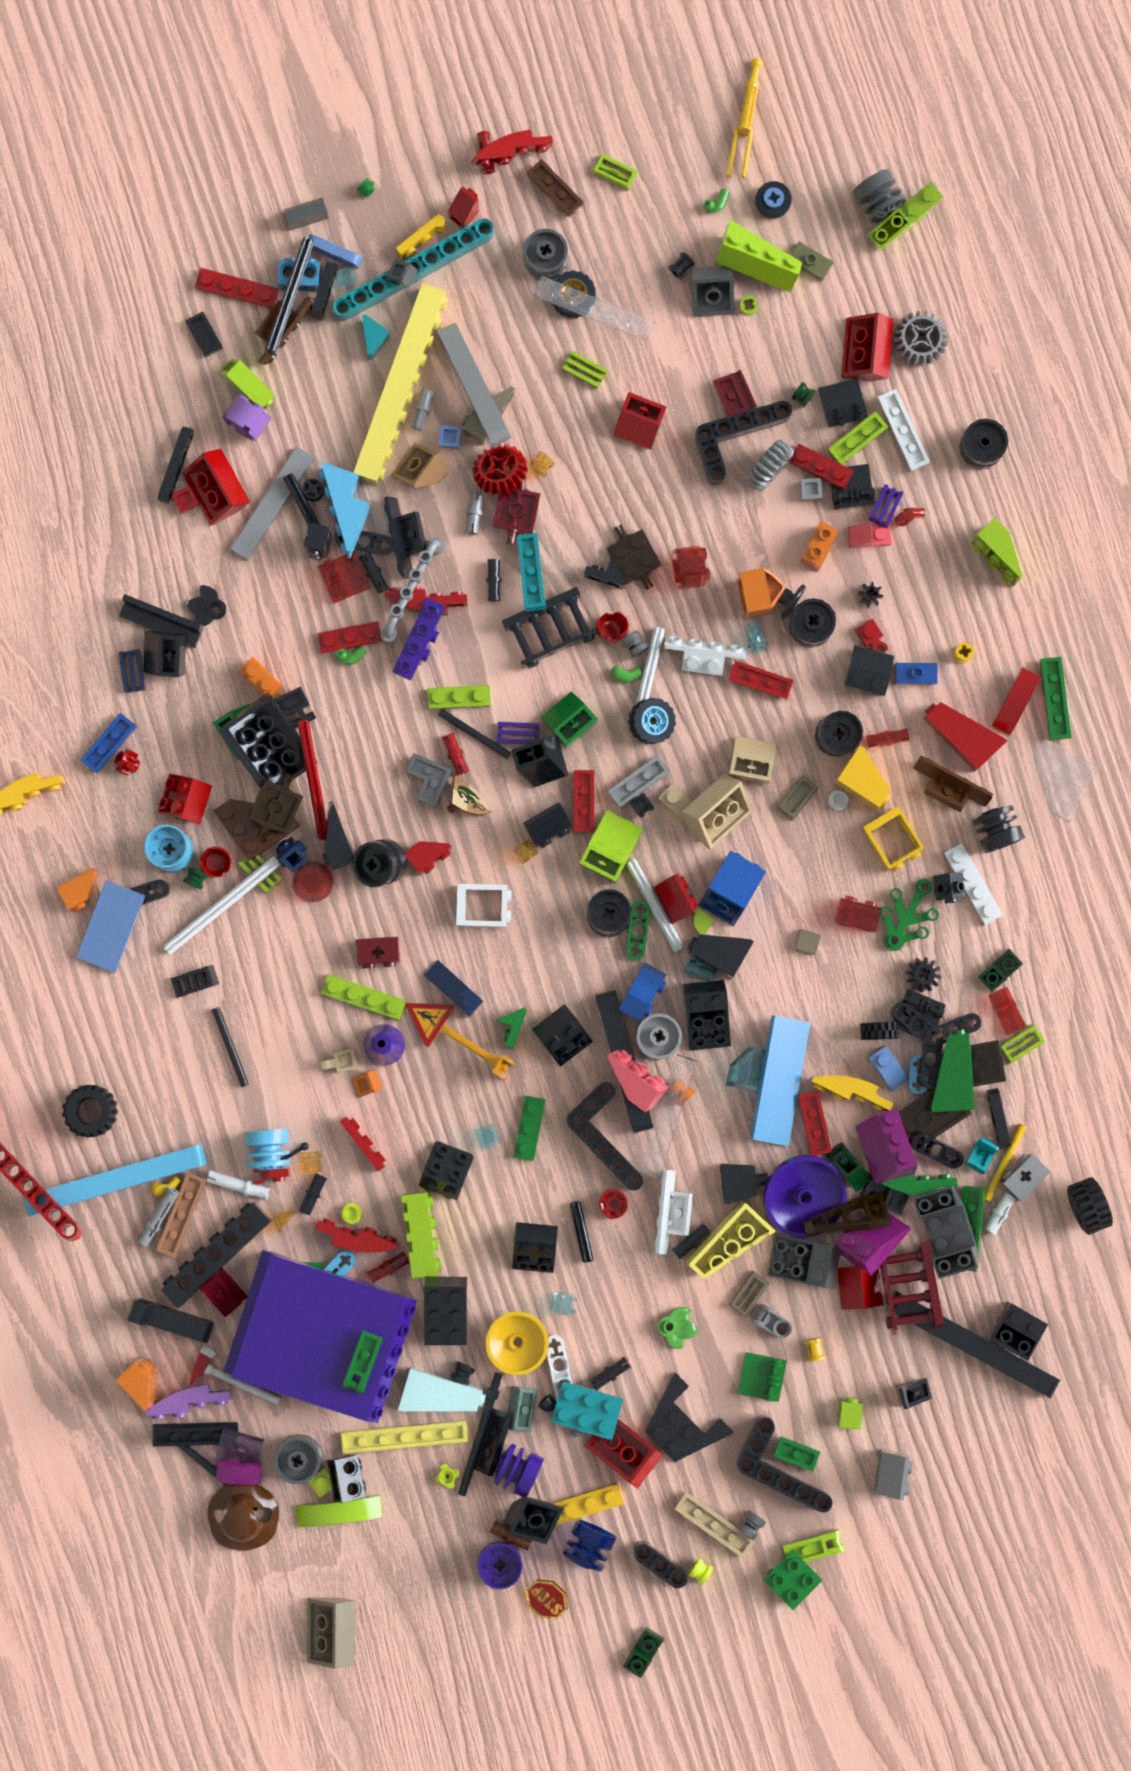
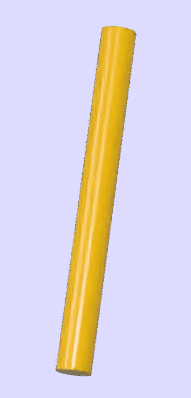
M1018 1125L1010 1141L1011 1147L1006 1149L985 1192V1200L991 1201L1027 1128L1026 1126Z

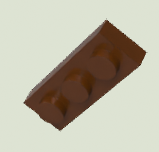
M542 159L527 172V176L568 218L584 205V202Z

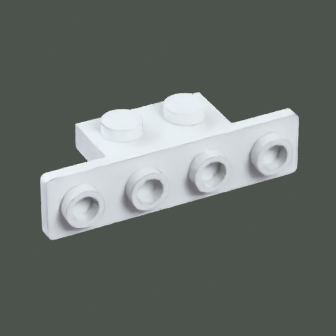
M678 636L665 637L664 641L665 649L684 651L681 669L684 671L722 676L725 657L746 659V648L740 645L726 646L719 642L704 643L699 639L683 640Z
M664 1170L660 1179L662 1186L661 1195L658 1199L660 1210L656 1220L658 1228L657 1237L654 1241L656 1254H668L670 1234L689 1236L693 1194L674 1192L676 1171Z

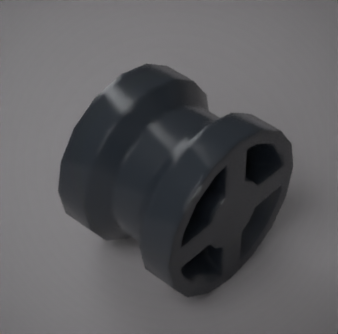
M315 478L308 479L303 484V493L307 500L317 502L324 495L322 483Z
M643 792L639 795L638 799L629 802L640 818H643L646 812L655 809Z
M457 1361L455 1364L456 1369L451 1373L450 1377L460 1383L469 1385V1378L474 1374L475 1369Z

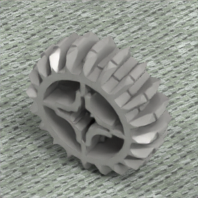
M917 311L916 317L913 313H909L908 318L903 317L902 323H898L896 326L898 330L894 331V335L897 338L893 340V343L899 344L895 350H902L900 358L906 355L907 363L911 359L914 360V366H917L918 361H921V365L925 366L926 360L929 364H933L934 359L939 360L940 354L945 353L944 347H947L949 343L945 340L949 337V334L944 333L947 327L940 326L942 319L935 321L936 314L928 317V311H925L923 316H921L920 311ZM917 324L926 325L928 327L922 329L919 328ZM907 329L912 337L909 345L905 340V331ZM933 332L937 338L936 347L932 345L933 342L930 340ZM918 336H925L924 341L918 340L916 342ZM917 348H921L925 351V353L916 352L914 350Z
M777 440L752 467L746 481L758 491L764 490L793 456L794 450L788 443Z

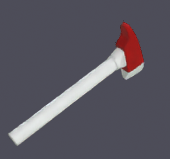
M202 1346L193 1368L190 1385L194 1384L197 1377L209 1375L278 1405L281 1397L252 1384L231 1378L232 1375L213 1367L210 1361L216 1353L209 1347Z

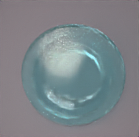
M344 267L337 272L336 279L341 287L350 288L356 283L357 275L352 268Z

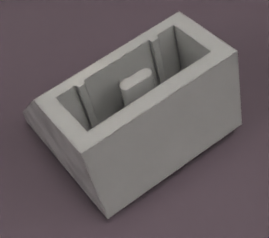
M880 1449L874 1492L876 1494L904 1501V1496H908L909 1493L907 1475L911 1474L913 1465L910 1457L902 1452Z

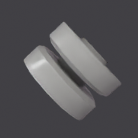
M659 1013L650 1015L637 1028L635 1037L637 1047L642 1054L650 1059L661 1060L669 1058L677 1052L681 1045V1028L676 1020L668 1015ZM655 1034H662V1040L657 1041Z

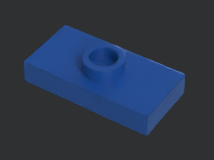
M896 663V684H937V663Z

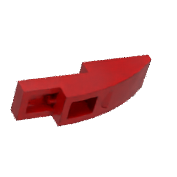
M531 130L511 133L484 147L475 155L471 163L472 166L478 165V167H488L492 163L507 165L516 155H525L530 151H536V153L547 152L553 145L552 136L532 137Z
M416 586L413 591V599L407 602L404 609L420 613L425 600L429 598L445 606L442 616L448 615V607L468 606L467 594L459 591L451 592V595L442 596V593H432L430 597H426V590L421 589V586ZM393 587L389 588L388 591H384L385 599L394 605L397 604L401 598V588Z
M324 1218L323 1221L318 1220L315 1229L334 1236L331 1242L332 1245L347 1250L385 1252L398 1249L400 1245L396 1243V1238L387 1234L384 1237L377 1235V1230L368 1226L365 1229L360 1228L357 1235L354 1234L355 1230L343 1226L342 1229L336 1227V1222Z

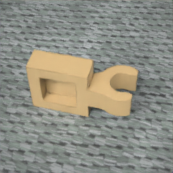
M354 1048L334 1052V1059L320 1062L322 1071L335 1067L337 1068V1073L358 1069Z

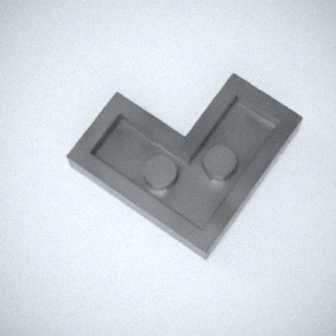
M414 753L406 773L424 780L417 800L436 808L452 769Z

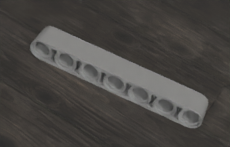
M456 322L438 330L439 338L492 447L511 439L509 431Z

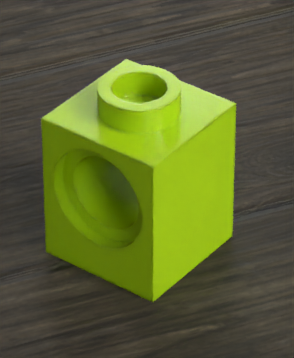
M846 1397L845 1400H840L837 1423L840 1428L861 1429L863 1404L858 1402V1398Z

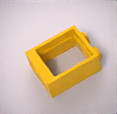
M899 806L861 828L886 871L892 868L894 872L904 866L903 861L910 858L912 861L922 855L920 851L924 849V846ZM896 818L914 846V849L890 863L871 832Z

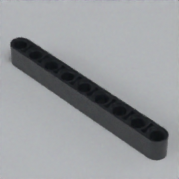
M895 1291L892 1297L902 1296L903 1294ZM917 1302L894 1305L895 1315L899 1317L924 1314L930 1311L929 1308ZM943 1317L944 1325L940 1329H934L933 1323L929 1322L914 1323L917 1327L1050 1399L1060 1382V1379Z

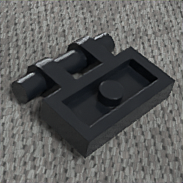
M301 686L275 699L286 717L298 713L300 718L291 722L295 729L298 728V721L308 720L310 724V721L316 719L313 711L305 714L303 710L309 707L310 704Z

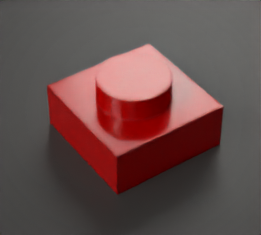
M190 485L172 494L181 514L200 505Z

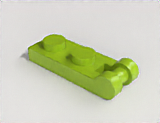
M839 1529L832 1530L824 1534L784 1544L782 1546L785 1557L794 1550L805 1562L841 1553L845 1549L839 1539L841 1536ZM831 1540L833 1546L827 1548L825 1541Z

